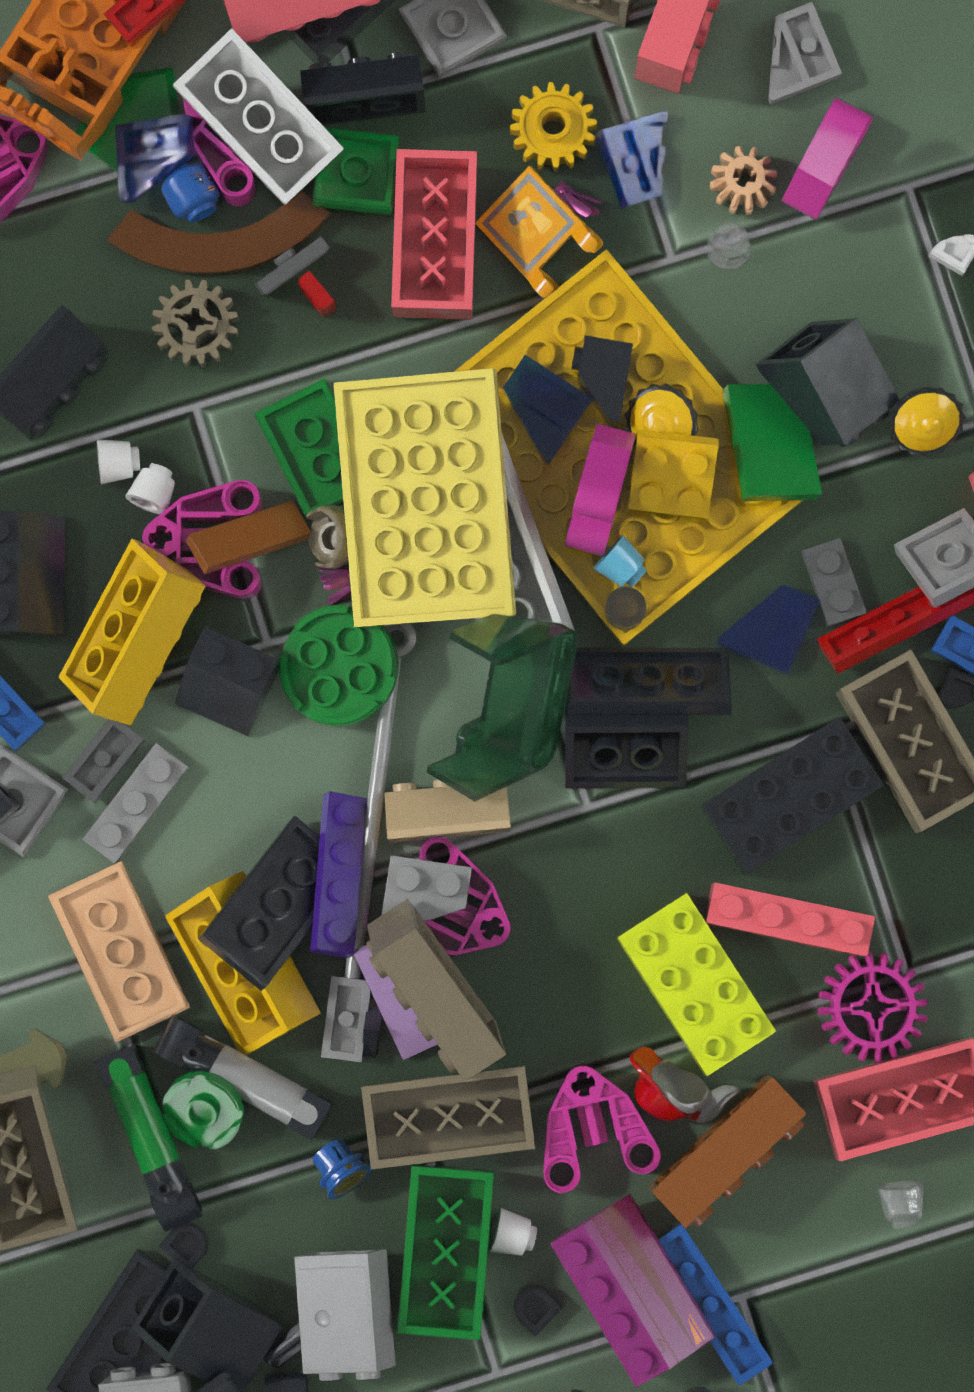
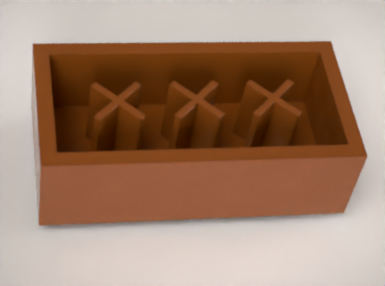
M765 1075L663 1171L648 1188L685 1228L691 1223L697 1228L714 1212L710 1205L721 1195L728 1199L744 1184L741 1176L751 1166L758 1170L772 1158L775 1153L770 1148L781 1138L788 1142L804 1127L801 1119L807 1113L773 1077Z

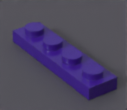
M332 791L323 795L310 952L350 958L355 954L367 798Z

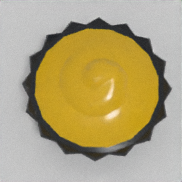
M651 384L647 389L638 390L636 397L629 400V409L624 414L627 421L625 431L636 434L633 444L635 447L638 429L695 436L699 431L697 426L698 414L693 409L692 400L685 397L681 389H673L668 384L661 386Z
M922 387L912 390L898 401L896 408L890 413L891 420L888 428L891 431V440L897 442L899 450H907L912 456L922 454L928 457L934 452L942 453L946 446L955 444L956 437L963 432L962 423L966 419L962 412L963 404L956 400L955 394L948 393L943 388Z

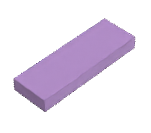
M367 944L355 949L354 956L402 1059L405 1060L437 1045L434 1039L428 1042L416 1025L415 1021L418 1017L413 1009L405 1010L400 1005L392 990L395 988V985L389 976L382 979L376 972L369 959L373 955L368 949Z

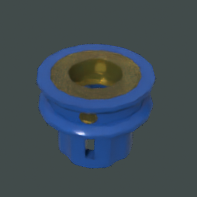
M342 1139L328 1143L312 1159L322 1174L319 1185L321 1188L328 1190L327 1197L331 1200L338 1199L356 1189L372 1171L371 1165L364 1163V1155L362 1153L352 1154Z

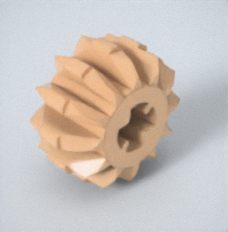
M741 146L735 147L734 158L728 153L723 152L720 155L722 165H713L711 169V174L717 179L710 182V190L722 191L716 199L719 205L724 204L728 200L731 201L730 213L734 214L738 209V205H743L746 215H750L753 211V203L763 209L768 203L765 196H774L776 192V187L770 182L776 180L777 171L766 169L771 162L769 156L763 157L759 161L756 159L758 154L756 147H752L749 156H744ZM742 174L750 177L745 187L737 184Z

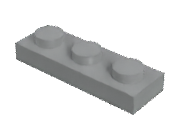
M155 743L82 840L114 864L118 863L188 771L189 767Z

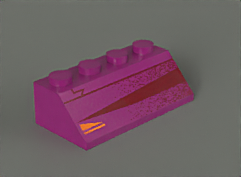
M631 1194L624 1196L568 1228L550 1243L635 1387L669 1370L715 1338V1333Z

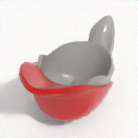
M640 1047L630 1055V1062L640 1075L634 1088L635 1099L644 1110L660 1120L675 1121L687 1117L700 1123L711 1121L741 1092L734 1085H722L711 1091L696 1074L677 1068L671 1060H662L648 1047Z

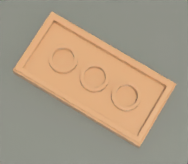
M123 861L48 895L116 1043L172 1017V1015L191 1008Z

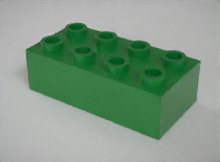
M412 1164L397 1333L480 1340L494 1170Z

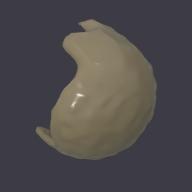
M323 505L310 511L306 515L308 519L313 520L310 527L311 534L308 538V544L313 555L320 561L315 562L316 566L337 569L347 565L349 560L344 507Z

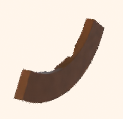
M301 190L286 205L283 204L278 210L264 219L249 226L222 233L200 234L173 230L158 225L131 209L107 241L124 254L152 267L156 266L184 275H227L268 264L291 247L297 248L316 233L331 215L323 207L312 206L313 199Z

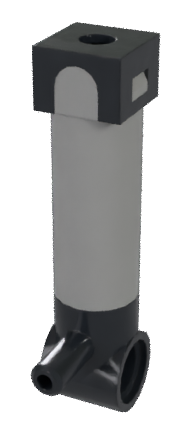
M172 1015L153 1049V1052L191 1072L205 1071L221 1076L234 1086L244 1102L286 1124L288 1128L310 1140L315 1138L333 1105V1102L310 1089L300 1086L175 1015Z

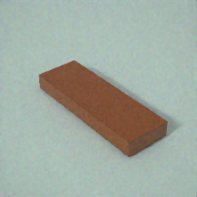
M292 500L189 534L186 542L205 575L306 541L311 531Z

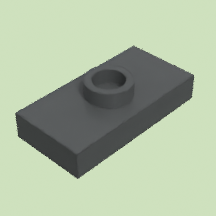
M321 236L299 252H296L291 247L273 260L277 268L254 283L261 295L266 296L327 253L329 246Z

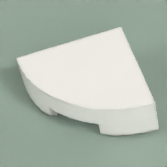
M974 235L953 236L940 241L928 256L963 276L974 258Z

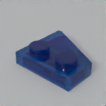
M179 114L115 125L119 201L127 204L133 203L195 156L192 116Z
M783 584L719 636L716 644L787 675L820 600Z

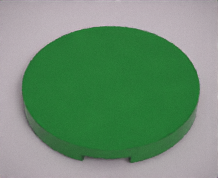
M331 605L318 608L302 617L294 625L295 628L287 638L283 652L279 657V676L285 695L297 711H300L311 720L324 725L350 726L369 719L386 704L396 685L399 660L394 640L384 625L354 627L353 607L345 605Z

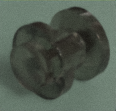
M620 587L608 596L605 605V616L611 626L618 630L627 631L636 628L642 622L646 613V601L637 589Z

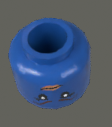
M182 161L167 170L169 177L163 182L161 191L173 214L178 219H188L190 223H196L209 217L217 210L216 203L219 201L220 191L203 164L189 165L188 161Z

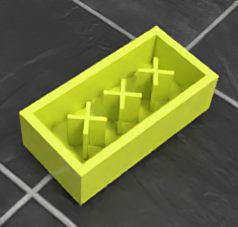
M687 893L617 937L622 948L704 1075L712 1074L776 1032Z

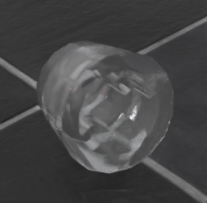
M725 223L718 227L708 239V256L720 268H738L746 262L750 255L751 245L748 233L739 224Z
M902 1180L887 1182L878 1186L885 1219L892 1221L893 1228L904 1229L917 1225L916 1220L922 1217L923 1182Z

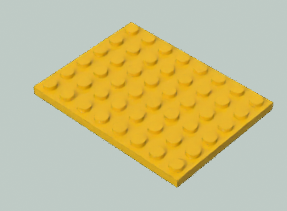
M607 249L454 371L496 369L501 432L546 554L623 647L804 501H743L723 388ZM585 335L633 343L618 429L625 431L627 421L624 414L629 409V400L636 397L638 390L647 389L651 384L659 386L668 384L673 389H681L684 396L692 400L693 409L698 414L697 426L699 431L695 436L719 439L708 518L628 509L636 448L633 446L605 549L606 553L624 535L645 559L642 566L647 570L633 587L628 586L626 583L620 587L594 570L595 565L602 556L565 547L575 498L596 425L598 423L608 426L578 384L579 371L571 370L575 346L583 347Z

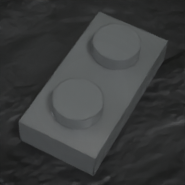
M841 538L802 550L801 554L827 628L867 613Z
M108 719L62 778L93 803H96L144 743L145 739L127 725Z

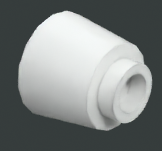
M97 440L101 485L132 478L133 471H140L138 447H130L129 441Z
M151 463L149 468L141 469L125 495L126 499L146 511L161 514L169 508L175 485L174 480L171 479L173 473L161 465Z
M499 1207L492 1223L488 1251L513 1255H523L525 1250L532 1251L536 1240L537 1227L531 1226L530 1219Z

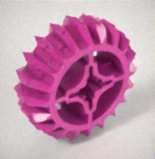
M868 952V956L863 957L864 965L861 966L855 955L849 956L848 963L851 970L847 971L843 965L836 964L834 969L841 978L837 981L833 977L826 976L824 982L833 987L832 993L820 991L818 994L819 998L830 1000L829 1007L817 1009L819 1015L830 1014L832 1019L821 1025L822 1030L827 1031L835 1027L838 1032L830 1038L831 1044L836 1045L844 1038L847 1042L843 1046L842 1053L849 1055L854 1047L857 1046L859 1047L857 1059L860 1061H865L868 1049L872 1050L874 1062L882 1061V1049L884 1048L890 1058L898 1057L894 1044L898 1042L903 1049L909 1050L912 1045L905 1038V1035L909 1033L916 1038L922 1035L919 1029L912 1026L914 1020L917 1022H927L928 1017L926 1015L916 1014V1006H928V999L915 1000L914 993L920 992L925 988L924 984L917 983L910 986L908 981L914 978L916 972L914 969H909L901 975L899 971L904 963L901 959H896L891 967H887L889 960L887 953H881L877 964H874L873 955L871 952ZM876 973L885 975L894 981L901 990L903 998L889 999L885 997L880 991ZM863 974L864 983L862 984L860 998L853 1002L841 1003V997L847 985L853 979ZM873 995L876 1002H882V1004L892 1003V1007L882 1008L881 1012L876 1011L879 1016L872 1019L871 1012L853 1010V1007L863 1006L864 1002H869L867 997ZM905 1010L902 1022L897 1030L890 1036L882 1039L881 1031H883L885 1017L891 1012ZM842 1016H860L865 1021L870 1041L855 1036L846 1027Z

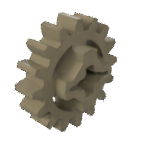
M190 279L186 280L185 290L182 291L175 285H172L170 288L173 296L170 299L164 296L159 297V301L164 307L163 311L153 310L152 313L154 319L161 322V324L152 327L154 335H164L157 342L159 348L163 350L171 347L168 354L170 360L174 361L181 355L183 356L185 367H189L193 359H197L202 368L206 367V357L212 356L217 362L221 361L218 351L221 348L231 351L233 348L227 339L228 337H238L239 334L238 329L230 325L239 320L238 313L227 312L234 305L231 297L220 300L223 294L222 288L217 286L210 292L206 280L201 281L199 288H194ZM191 300L185 307L176 309L183 302ZM209 302L220 311L222 320L210 316L208 313ZM196 316H200L204 326L197 325L195 331H191L187 322H194ZM170 327L182 332V345L173 339ZM210 338H215L212 343L200 348L203 342Z

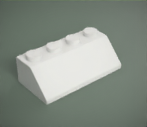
M232 28L173 84L176 91L284 205L344 149Z

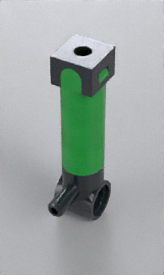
M137 1045L129 1046L94 1061L103 1086L108 1089L149 1190L155 1215L163 1231L167 1232L202 1217L203 1210L191 1181L186 1175L146 1076L145 1072L147 1070Z

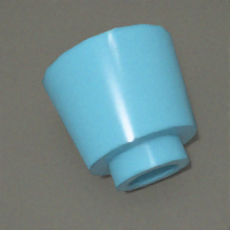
M624 535L608 549L604 557L602 556L594 567V570L620 587L625 583L633 587L647 569L642 566L645 559Z

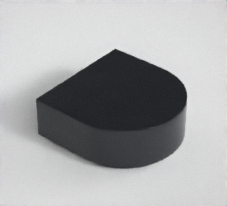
M188 1222L174 1228L158 1247L172 1259L175 1257L194 1268L206 1254L209 1240L207 1233L200 1225Z
M538 1285L523 1288L517 1294L514 1302L516 1317L534 1336L564 1307L546 1288Z

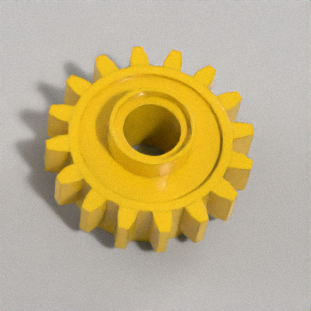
M553 82L548 83L547 92L543 93L537 86H534L532 89V99L524 95L520 97L519 103L523 110H512V119L519 122L510 125V134L519 136L513 141V147L515 150L524 149L523 161L526 163L531 159L537 161L538 170H542L545 165H550L554 172H558L559 165L565 163L571 169L574 167V158L576 156L582 159L587 157V150L584 144L594 145L595 136L588 132L597 128V120L588 118L593 113L592 104L581 105L584 96L581 91L573 97L569 95L568 84L563 86L561 92L555 91ZM549 121H557L562 124L564 129L562 132L553 135L547 133L543 126Z

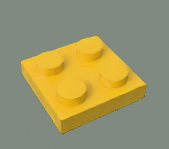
M638 429L628 509L708 518L719 439Z

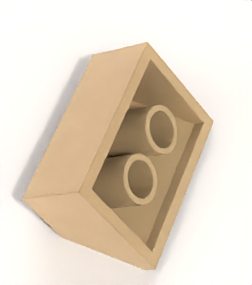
M497 775L473 777L474 784L457 786V779L433 781V788L417 789V783L392 785L393 792L384 793L387 839L390 843L428 840L438 836L450 838L510 832L506 781L498 782Z

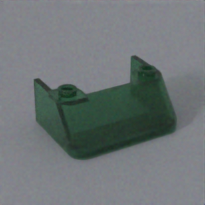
M495 613L450 632L449 639L490 661V668L481 716L460 727L456 735L455 753L428 765L426 773L475 802L543 770L551 762L557 750L578 642L577 633L562 623Z

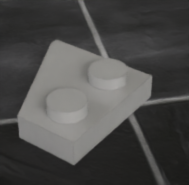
M813 2L775 16L768 93L770 105L841 78V69Z
M391 855L382 915L406 899L410 900L425 922L466 909L472 867Z

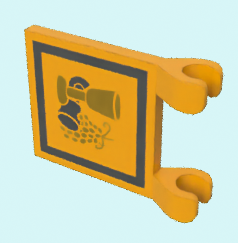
M531 166L526 168L475 223L543 298H546L559 288V285L541 268L572 236L586 252L595 253L603 245V240L574 213Z

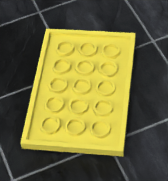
M490 368L334 383L354 627L516 615L496 369Z

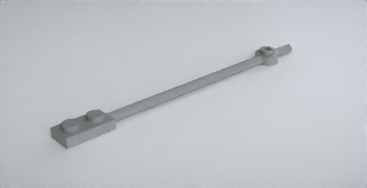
M411 623L384 625L390 635L394 632L402 633L404 635V642L396 646L399 670L395 688L389 700L378 713L365 814L355 949L365 945L402 658L408 656L414 650L417 642L416 632ZM355 956L346 958L344 977L331 976L321 1057L362 1062L364 1043H362L366 1012H368L371 990L366 980H360L361 969Z

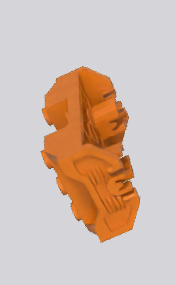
M32 0L0 50V114L10 116L40 133L62 151L81 161L87 150L103 134L124 101L121 88L157 31L163 35L166 34L186 0L133 47L126 42L104 16V13L119 0ZM8 79L88 124L85 132L82 135L76 134L52 115L49 110L44 107L42 109L36 103L33 105L23 95L19 93L17 95L11 88L7 89Z

